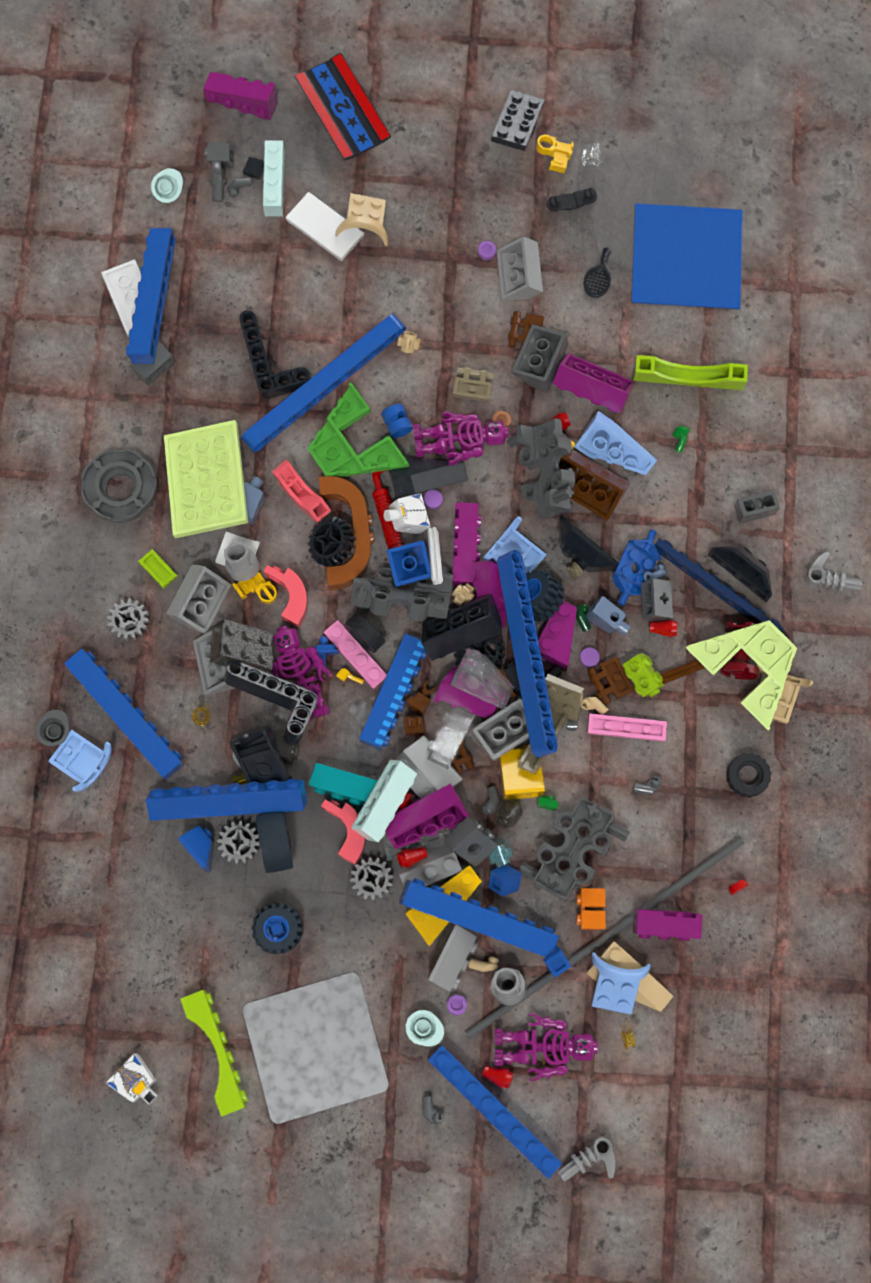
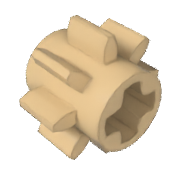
M404 331L403 335L398 337L397 346H401L402 352L414 353V349L418 350L421 339H417V334L414 332Z
M468 583L465 586L459 584L452 594L455 597L454 603L460 607L463 604L472 602L476 597L473 593L475 588Z

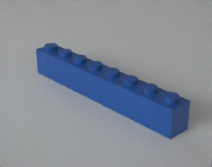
M150 228L149 236L146 237L147 248L143 253L144 264L140 269L141 281L138 282V297L135 298V313L132 314L133 324L132 329L129 330L130 341L129 345L126 346V355L129 356L132 364H154L176 241L171 228Z
M80 649L64 663L65 666L165 780L169 779L184 766L181 763L182 756L176 750L172 752L168 748L170 745L168 740L164 736L159 737L155 733L158 729L151 721L147 723L143 719L146 715L139 707L133 708L131 705L133 700L126 693L122 695L119 692L121 688L114 679L110 681L106 677L109 673L102 665L98 667L94 663L97 659L91 652L85 653L83 649Z
M289 779L283 782L271 780L267 783L250 782L240 785L232 783L225 786L214 784L209 787H174L167 790L156 788L150 791L145 799L150 821L304 811L307 804L304 780L297 781L296 779Z
M416 878L413 881L408 879L399 900V903L544 957L549 956L554 951L559 936L553 933L554 929L544 925L542 929L535 927L536 923L528 919H524V922L517 920L518 916L506 912V915L498 913V908L490 905L486 909L480 906L481 902L469 899V902L462 900V895L451 892L448 895L443 893V888L435 885L429 888L424 886V881Z
M442 1045L428 1059L547 1179L562 1165Z

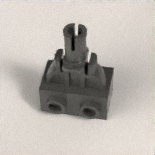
M208 142V147L204 149V157L212 166V179H209L212 185V201L223 202V186L227 182L224 179L225 168L234 169V149L230 143Z

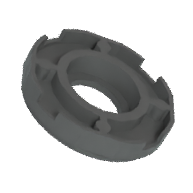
M109 449L99 453L85 467L81 476V495L84 502L100 519L108 522L125 523L139 518L153 504L156 497L157 479L152 466L140 454L130 449L114 451ZM118 475L127 476L134 483L132 495L122 501L110 498L106 490L110 479Z

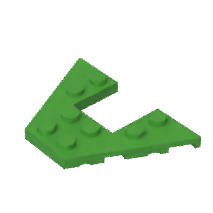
M351 382L343 397L338 400V405L333 408L327 417L326 424L322 430L318 431L315 440L308 447V451L325 476L346 477L409 467V463L390 436L382 439L358 456L345 439L341 431L371 412Z

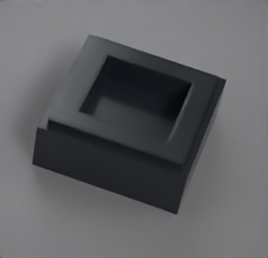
M249 156L243 169V174L260 180L264 172V161Z

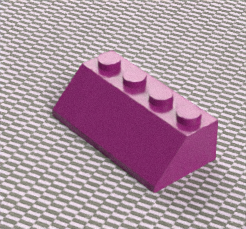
M568 353L558 368L553 384L560 390H568L579 398L584 397L590 400L595 405L605 406L611 412L621 413L635 381Z

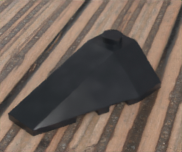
M405 458L409 463V467L388 470L396 499L468 480L463 462L450 466L449 461Z

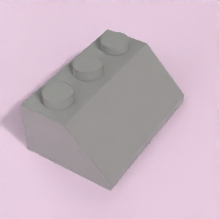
M523 236L497 250L502 300L530 299L543 293L538 242Z
M192 564L166 615L191 629L206 634L231 584L205 566Z
M215 628L193 640L204 695L235 689L224 682L228 663L231 661L241 662L234 628Z
M521 698L472 729L474 739L484 753L493 761L529 738Z
M425 736L405 749L395 759L403 762L417 773L414 784L410 788L420 799L450 783L455 788L463 780Z
M445 837L424 845L428 857L408 869L400 867L397 857L392 859L403 887L407 879L413 881L414 878L424 881V886L429 887L456 876L462 871L455 852L451 849Z
M455 925L428 981L448 992L451 989L456 990L460 981L457 976L460 970L465 971L469 960L466 958L469 952L474 953L478 942L475 941L477 936Z

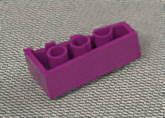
M210 72L203 87L204 97L208 102L218 103L229 109L234 108L244 114L255 115L260 119L271 120L278 104L276 86L273 82H269L266 85L262 84L261 80L255 79L254 82H249L245 77L233 79L231 75Z
M455 502L452 586L458 587L459 584L465 586L468 583L473 587V580H476V568H473L472 562H480V552H477V545H480L481 534H477V527H481V516H478V503Z
M450 783L395 813V817L387 826L385 833L391 844L397 849L420 841L421 836L431 837L436 835L438 830L446 827L449 830L456 828V824L462 822L467 817H471Z

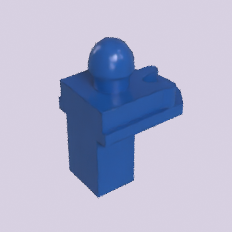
M322 636L319 639L320 645H316V650L318 651L319 658L325 662L324 666L326 667V655H338L340 650H337L334 645H327L328 638Z

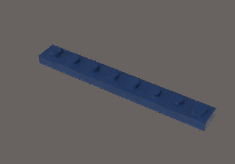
M659 538L655 543V547L662 557L752 623L758 624L770 620L781 632L783 631L778 621L765 616L763 610L750 605L749 600L745 597H739L730 586H724L715 575L708 574L700 564L690 561L685 553L675 550L670 542Z

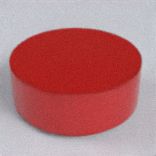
M742 879L731 885L728 891L733 896L747 888L748 884Z

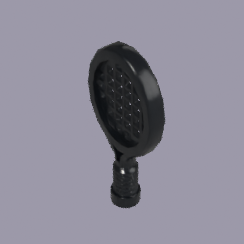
M603 248L600 264L592 267L584 277V291L591 298L604 296L610 288L611 275L606 268V263L611 254V249Z

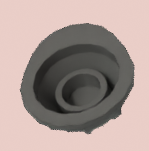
M60 710L48 711L36 726L38 740L49 747L62 744L69 734L68 717Z

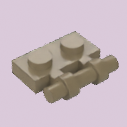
M465 366V368L458 367L457 374L464 376L463 378L456 377L453 397L489 403L492 383L485 381L486 379L493 380L494 373L487 372L486 369L480 371L471 369L468 366ZM469 377L480 378V381L469 379Z

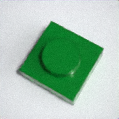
M543 795V798L539 797L537 807L556 812L559 801H556L555 797Z

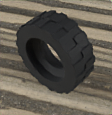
M354 613L344 624L348 632L372 653H376L385 643V639L375 627L359 614Z
M744 753L737 756L727 768L726 781L729 784V788L741 797L751 798L758 796L768 788V784L771 782L772 773L770 766L758 754ZM745 766L754 767L758 772L756 783L752 785L744 784L739 777L740 770Z

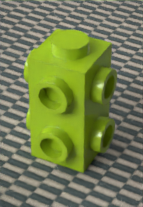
M644 653L637 654L624 663L623 667L627 677L634 682L636 692L642 695V697L650 696L652 698L661 692L659 689L664 686L662 683L663 678L659 672H655L651 659Z

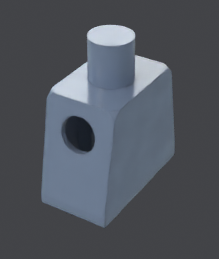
M256 476L253 477L249 484L244 482L248 522L253 525L265 499L264 493L259 490L264 482Z
M604 596L594 601L589 611L585 614L587 620L607 633L617 630L622 635H625L631 627L623 621L626 614Z

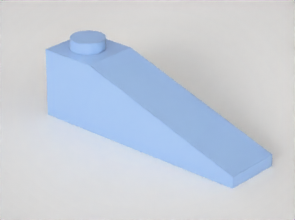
M599 411L589 422L574 446L590 458H598L607 461L606 463L621 465L625 469L644 475L657 462L648 451L620 426Z

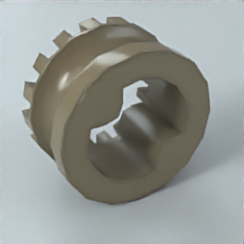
M573 562L572 566L566 567L573 580L577 581L579 576H584L582 569L576 562Z

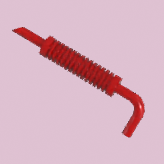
M385 471L373 472L372 480L376 491L372 493L387 548L392 549L403 546L401 534L394 529L393 522L384 519V511L389 510V505L392 504L388 489H383L380 475Z

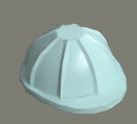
M171 168L155 175L151 182V191L154 197L165 203L175 201L182 190V175L177 170Z
M418 1010L412 1013L406 1023V1033L409 1039L416 1044L434 1046L443 1038L444 1028L442 1023L432 1012Z

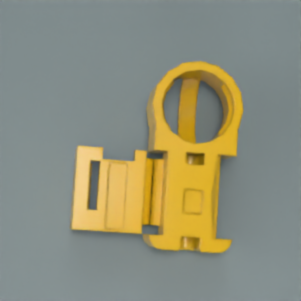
M541 135L537 140L536 149L540 154L554 157L549 170L565 173L567 161L571 158L574 143L566 144L556 141L555 137ZM540 142H547L551 147L544 148L540 145Z
M259 571L253 578L247 581L232 584L242 600L247 598L246 595L250 592L254 593V590L262 603L271 604L277 599L276 588L270 581L266 582ZM267 588H271L274 591V597L270 594ZM264 591L270 600L263 599L261 592Z

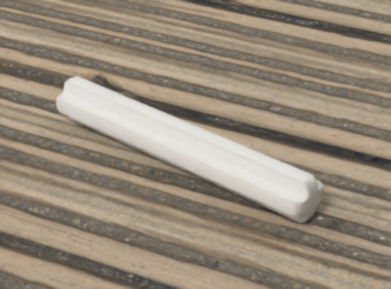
M432 527L427 530L431 580L434 585L443 582L439 534L437 528Z

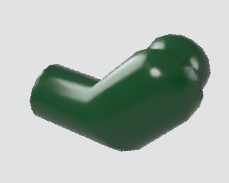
M582 603L580 606L577 605L576 619L582 631L585 632L591 629L585 616L589 609L585 603Z

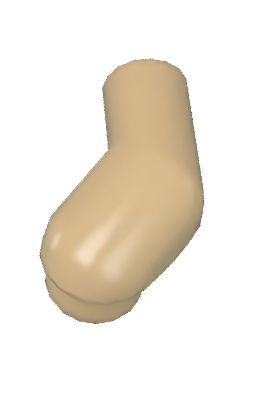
M585 697L582 699L581 708L583 710L595 709L600 715H604L609 710L597 697Z
M490 956L487 963L471 958L469 968L481 972L494 971L499 967L497 966L499 959Z

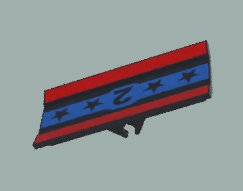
M341 52L320 65L294 74L300 88L344 161L354 158L391 138L389 131Z

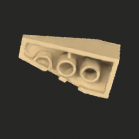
M612 942L599 957L604 962L618 968H643L615 942ZM593 964L586 974L597 983L599 970ZM648 973L645 978L640 980L635 1001L661 1012L674 996Z

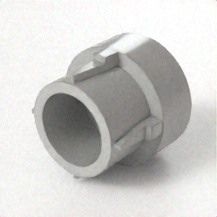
M243 541L232 543L224 549L225 567L232 579L247 581L258 573L260 568L259 560L254 551L249 549Z
M502 968L494 972L491 990L495 999L504 1005H514L520 1002L526 993V983L521 973L512 968ZM506 983L514 984L513 989L509 991L503 989Z

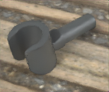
M567 719L566 730L576 731L578 721Z

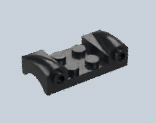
M269 724L232 736L229 741L230 747L248 783H267L271 780L283 782L293 779L292 775H288L275 747L276 740Z

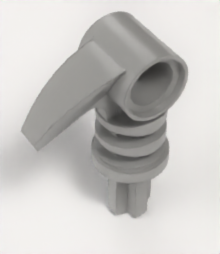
M828 552L823 553L815 560L804 577L805 584L811 588L818 587L820 584H823L824 588H827L828 585L831 589L836 587L837 591L842 592L843 588L860 591L862 588L861 580L848 578L842 572L839 576L837 572H834L832 575L830 571L823 569V564L830 555ZM811 574H816L819 580L812 579Z
M605 1137L595 1138L590 1148L586 1146L585 1152L580 1150L578 1157L573 1154L571 1156L573 1160L558 1171L561 1179L567 1181L579 1171L584 1174L586 1172L585 1167L587 1165L591 1167V1162L597 1163L599 1160H603L606 1165L608 1178H613L615 1173V1157L611 1142ZM600 1141L607 1143V1150L603 1153L597 1151V1144Z

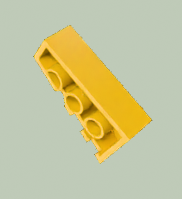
M469 865L441 886V888L444 889L443 893L450 895L451 892L462 895V900L467 901L482 881ZM413 908L405 913L429 947L449 924L446 920Z

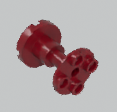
M728 622L726 623L725 632L736 631L755 625V623L744 622V625H737L736 623ZM742 649L731 658V662L726 663L720 668L721 675L730 678V674L735 676V679L741 680L756 679L760 673V669L757 666L751 665V658Z

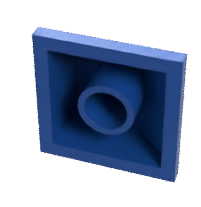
M424 540L387 550L395 587L431 578L430 558Z
M197 826L180 836L178 840L202 869L209 873L212 868L214 842L210 838L213 835L206 827L202 829L200 826Z

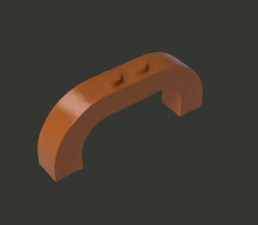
M319 477L320 497L324 501L339 500L350 507L353 517L354 537L357 539L355 541V553L349 562L341 566L326 567L329 591L339 590L353 585L354 578H362L369 567L371 560L370 544H374L373 532L369 533V526H372V516L367 514L365 499L354 484L339 477Z

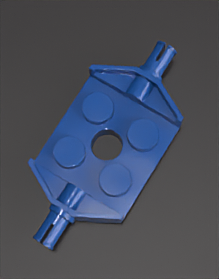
M650 529L646 539L629 540L613 575V582L621 593L617 602L621 606H625L630 595H642L641 583L645 582L644 574L652 572L656 561L662 559L653 544L657 534L655 530ZM633 563H634L635 566H636V570H635L634 573L632 572V569H631V565H632Z

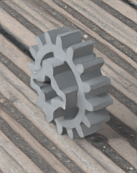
M122 599L121 605L115 603V610L109 609L112 616H107L108 621H111L107 625L109 628H113L111 630L113 635L117 634L119 639L124 636L126 641L129 640L130 636L134 640H136L137 634L143 636L142 629H148L145 623H150V620L145 618L149 616V613L144 611L145 606H139L140 603L137 600L133 604L131 599H128L127 603ZM137 612L140 613L141 620L137 619ZM131 617L133 621L126 622L124 618L130 619ZM116 619L120 621L119 628L117 627Z
M239 821L236 826L234 822H231V828L225 825L226 832L219 833L222 839H217V842L222 844V846L218 847V850H224L221 856L223 858L229 856L228 862H232L235 859L236 865L239 864L240 860L246 864V858L249 857L253 860L252 853L258 854L255 848L260 846V843L256 842L259 839V835H254L256 829L252 828L250 830L249 823L243 826V822ZM233 831H235V834L232 837H228ZM244 831L250 834L252 840L244 837ZM240 838L244 843L237 847L234 842H237ZM226 846L232 847L234 849V855L229 853ZM250 848L246 854L242 855L245 849Z
M369 857L368 862L362 859L361 866L355 864L357 871H351L355 878L350 879V882L356 884L352 889L359 890L357 896L364 894V900L371 896L372 901H375V896L377 895L382 899L381 893L388 894L389 891L386 888L393 885L389 882V880L393 879V876L388 875L391 868L385 869L387 863L383 862L380 864L379 858L375 862H372L371 857ZM370 866H376L381 870H371ZM364 870V877L359 881V874ZM367 871H369V873L372 874L373 877L377 876V878H375L376 887L371 882H367V880L369 879ZM385 877V883L383 887L380 888V880ZM370 887L373 888L374 892H367L362 888Z

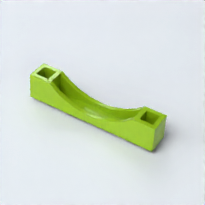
M637 355L634 363L633 381L744 390L747 383L748 365L727 363L715 366H688L671 363L654 356Z
M201 990L181 998L180 1000L187 1019L196 1023L207 1034L216 1050L219 1062V1080L214 1098L221 1117L247 1107L246 1102H248L245 1090L241 1091L239 1082H241L238 1071L233 1069L232 1063L234 1058L231 1051L226 1049L225 1043H227V1038L224 1031L220 1032L218 1024L221 1022L218 1013L213 1012L211 1005L214 1002L210 992L207 993L206 990Z

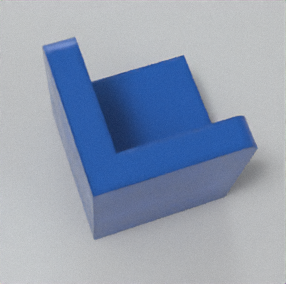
M509 865L491 870L488 888L500 896L514 893L519 890L522 873Z
M555 946L553 953L543 959L547 970L555 978L571 967L567 958L557 946Z

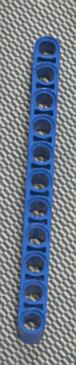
M394 314L389 315L246 430L241 439L253 452L262 449L404 333L406 326Z
M512 550L499 556L497 564L530 746L534 756L541 758L555 753L558 749L524 562L521 553L518 550Z

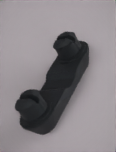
M587 188L571 194L551 196L547 201V207L553 212L577 209L594 203L597 200V193L594 188Z

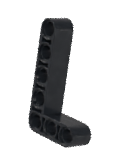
M245 310L240 314L241 328L261 397L270 399L293 393L311 379L308 369L304 367L271 374L255 314L250 310ZM246 320H252L251 323H244ZM251 336H256V337H257V338L254 339V340H250V339H249ZM257 352L262 353L260 356H253ZM260 369H266L264 373H258ZM301 376L306 377V379L303 381L298 380V378ZM282 381H288V384L281 385L280 383ZM266 385L271 386L268 390L262 389Z
M229 662L224 675V682L227 685L293 711L283 739L288 745L294 746L299 744L314 711L317 695L308 689L241 662Z

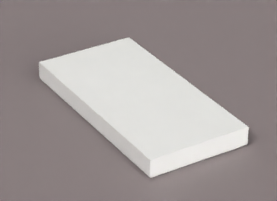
M309 192L286 216V221L340 261L364 237V232L358 228L344 230L338 236H335L336 229L346 219Z
M135 259L101 272L128 337L129 330L132 329L133 324L132 314L135 313V298L138 297V282L141 281V273Z

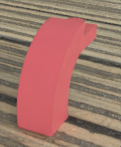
M283 461L272 471L279 481L278 484L290 499L316 523L331 511L323 498L314 493L304 483L289 461Z
M267 565L264 570L265 577L282 585L289 592V602L281 614L282 620L299 629L305 620L308 610V598L304 584L291 569L287 568L283 574L280 568L276 566L272 568Z
M325 799L321 805L322 809L340 819L347 828V838L338 855L355 865L363 854L366 841L363 836L351 828L358 813L347 803L343 809H340L341 805L332 799L330 802Z

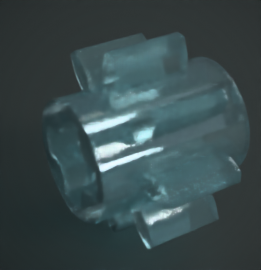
M504 844L498 845L491 852L492 854L488 855L491 865L496 864L497 868L510 864L509 858L513 857L510 847L505 848Z

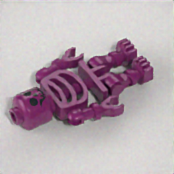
M446 411L442 413V424L421 430L420 424L413 425L416 456L424 457V453L431 454V452L443 455L447 453V447L450 446V453L446 455L450 466L458 464L461 460L468 461V458L481 457L483 455L484 442L488 446L502 445L505 443V439L509 437L508 426L504 427L502 421L486 422L484 427H482L481 421L478 420L476 414L462 415V413H458V415ZM458 422L460 424L458 434H452V423ZM431 436L432 438L437 439V441L432 445H430V443H426V445L423 446L422 437H426V439H429V437ZM459 441L462 453L454 452L453 442Z
M288 626L278 628V633L273 636V641L277 651L284 655L277 658L278 662L271 663L270 669L273 672V676L283 679L281 675L285 678H297L298 683H295V685L304 686L305 689L314 692L317 695L315 705L317 709L313 711L316 718L331 713L329 706L324 705L325 700L321 695L322 689L320 684L314 683L310 685V683L318 681L319 678L321 681L326 682L323 674L327 672L328 677H332L331 671L324 666L325 662L319 658L315 647L310 646L307 650L299 648L301 642L294 628L288 629ZM291 663L292 666L286 667L285 664ZM313 666L314 668L318 669V676H312L307 679L304 678V675L307 674ZM286 670H293L294 674L289 675Z
M528 1014V1016H534L538 1020L534 1024L528 1022L529 1026L539 1025L544 1026L545 1029H548V1027L556 1028V1030L551 1029L547 1031L542 1044L536 1043V1030H532V1041H529V1033L526 1030L518 1031V1033H511V1031L503 1033V1029H495V1045H503V1041H507V1043L517 1041V1044H521V1050H517V1054H511V1052L503 1054V1049H495V1066H503V1062H507V1064H511V1062L529 1064V1054H532V1065H536L537 1051L543 1052V1056L548 1064L556 1065V1067L550 1068L549 1066H544L545 1069L528 1070L527 1072L535 1071L539 1073L535 1079H529V1081H536L543 1077L549 1079L553 1075L566 1074L568 1068L564 1063L569 1062V1056H572L575 1061H591L594 1054H598V1041H594L591 1034H574L572 1039H569V1032L563 1031L567 1027L566 1022L560 1019H549L550 1017L548 1016L542 1018L536 1014ZM554 1033L552 1043H546L547 1037ZM562 1035L560 1043H555L557 1036ZM526 1044H532V1050H526ZM556 1051L560 1052L562 1060L557 1058ZM546 1052H552L555 1061H551Z

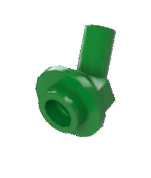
M679 426L674 429L672 436L679 439L675 451L682 453L690 428Z

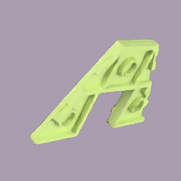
M770 620L685 647L712 675L742 649L767 676L740 703L767 730L770 729L793 657L797 650V647Z

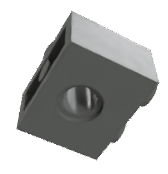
M469 817L464 819L445 837L451 849L475 867L498 847L494 840L496 838L495 834L490 829L485 830L478 820L473 821Z

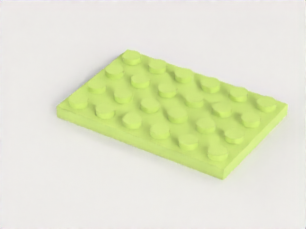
M236 420L164 435L173 536L180 538L248 523L238 424Z

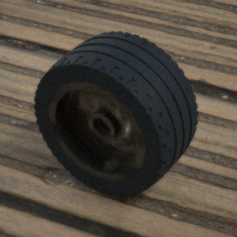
M284 812L256 815L265 872L273 873L293 868L290 850L292 845L290 833L286 827Z

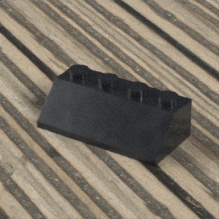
M487 595L448 611L447 619L433 617L423 621L421 644L432 661L443 658L455 651H461L465 647L479 644L483 640L494 638L502 633V621L493 595Z

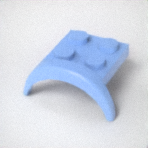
M518 516L484 556V560H492L497 564L499 556L512 550H518L522 555L526 573L536 569L547 554L516 531L522 522V519Z
M71 730L66 740L60 744L48 762L79 782L80 784L73 786L72 790L81 792L89 788L104 771L111 757V744L106 742L104 751H102Z
M592 952V962L599 970L592 1007L632 1014L640 980L648 975L651 964L648 963L640 969L618 968L604 962L595 952Z

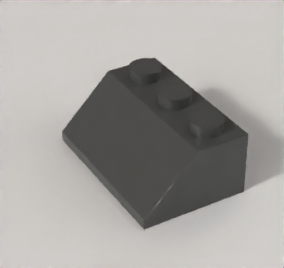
M532 324L512 369V374L531 387L549 392L569 345L567 335Z

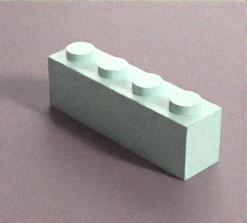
M265 141L263 188L265 216L283 217L285 161L283 141Z
M390 760L351 828L368 841L379 842L385 835L387 826L394 819L399 805L403 803L408 789L414 784L417 773L401 761Z

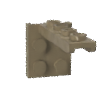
M548 674L545 680L557 738L568 718L578 721L584 688ZM529 743L518 763V768L536 775L546 756L541 758L535 757Z

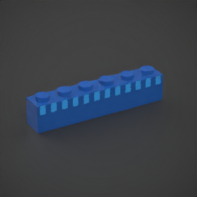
M408 634L404 635L359 738L361 743L381 751L383 746L387 747L391 738L388 734L391 728L395 729L398 718H396L398 711L402 712L406 704L404 697L406 693L410 694L414 685L411 681L414 676H418L421 669L419 663L427 655L426 650L421 644L422 640Z

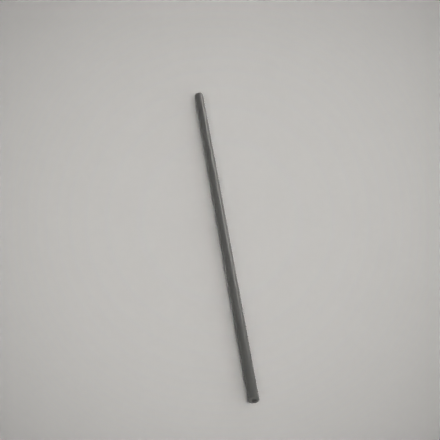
M741 837L737 838L639 909L652 910L743 845V839ZM634 912L567 959L571 967L631 925ZM549 972L526 989L525 996L520 1002L514 1005L501 1006L466 1031L470 1039L551 982L555 977Z

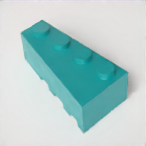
M316 763L308 785L317 794L325 795L327 793L334 799L341 801L345 799L351 804L360 806L366 803L378 781Z

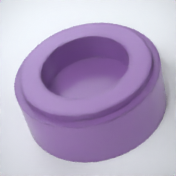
M490 241L480 243L478 246L479 257L483 260L494 258L496 254L495 245Z
M429 490L426 492L424 504L427 508L435 510L442 505L443 497L439 491Z
M585 648L580 654L581 664L588 668L597 665L599 661L598 651L594 648Z
M453 995L447 1001V1009L453 1015H461L467 1008V1002L461 995Z

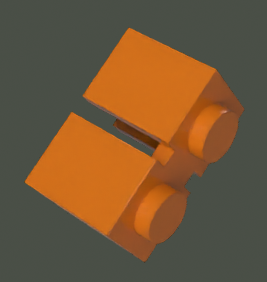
M581 888L580 893H576V905H580V913H576V925H580V930H605V911L585 910V908L605 907V889Z

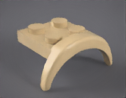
M351 193L347 219L338 226L335 236L350 228H364L379 235L384 245L387 246L388 236L383 227L386 200Z
M757 665V667L760 669V673L762 674L760 680L761 682L767 676V674ZM787 675L785 686L772 720L787 725L800 687H811L813 681Z

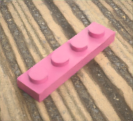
M338 620L323 632L373 690L385 681L387 674Z
M589 714L587 734L665 742L667 722Z

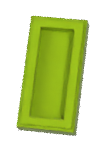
M153 549L138 561L163 589L178 578L174 571Z

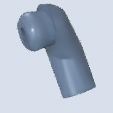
M664 564L655 565L654 569L656 572H646L644 580L660 579L666 574Z

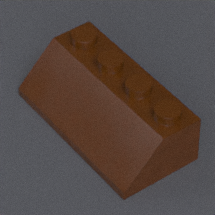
M572 449L571 453L563 456L559 461V469L571 468L575 473V484L572 488L574 495L570 499L608 521L630 483Z

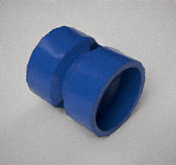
M395 404L382 411L381 416L385 424L388 425L387 429L391 438L403 437L413 430L410 419L406 417L407 413L403 404Z

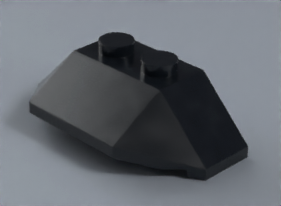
M563 515L559 517V543L564 556L567 558L571 557L582 570L587 572L616 570L619 564L618 561L567 520L566 517Z
M740 545L719 546L710 549L708 556L767 603L772 596L769 569L762 560H757L752 556L750 550L745 547L742 548Z

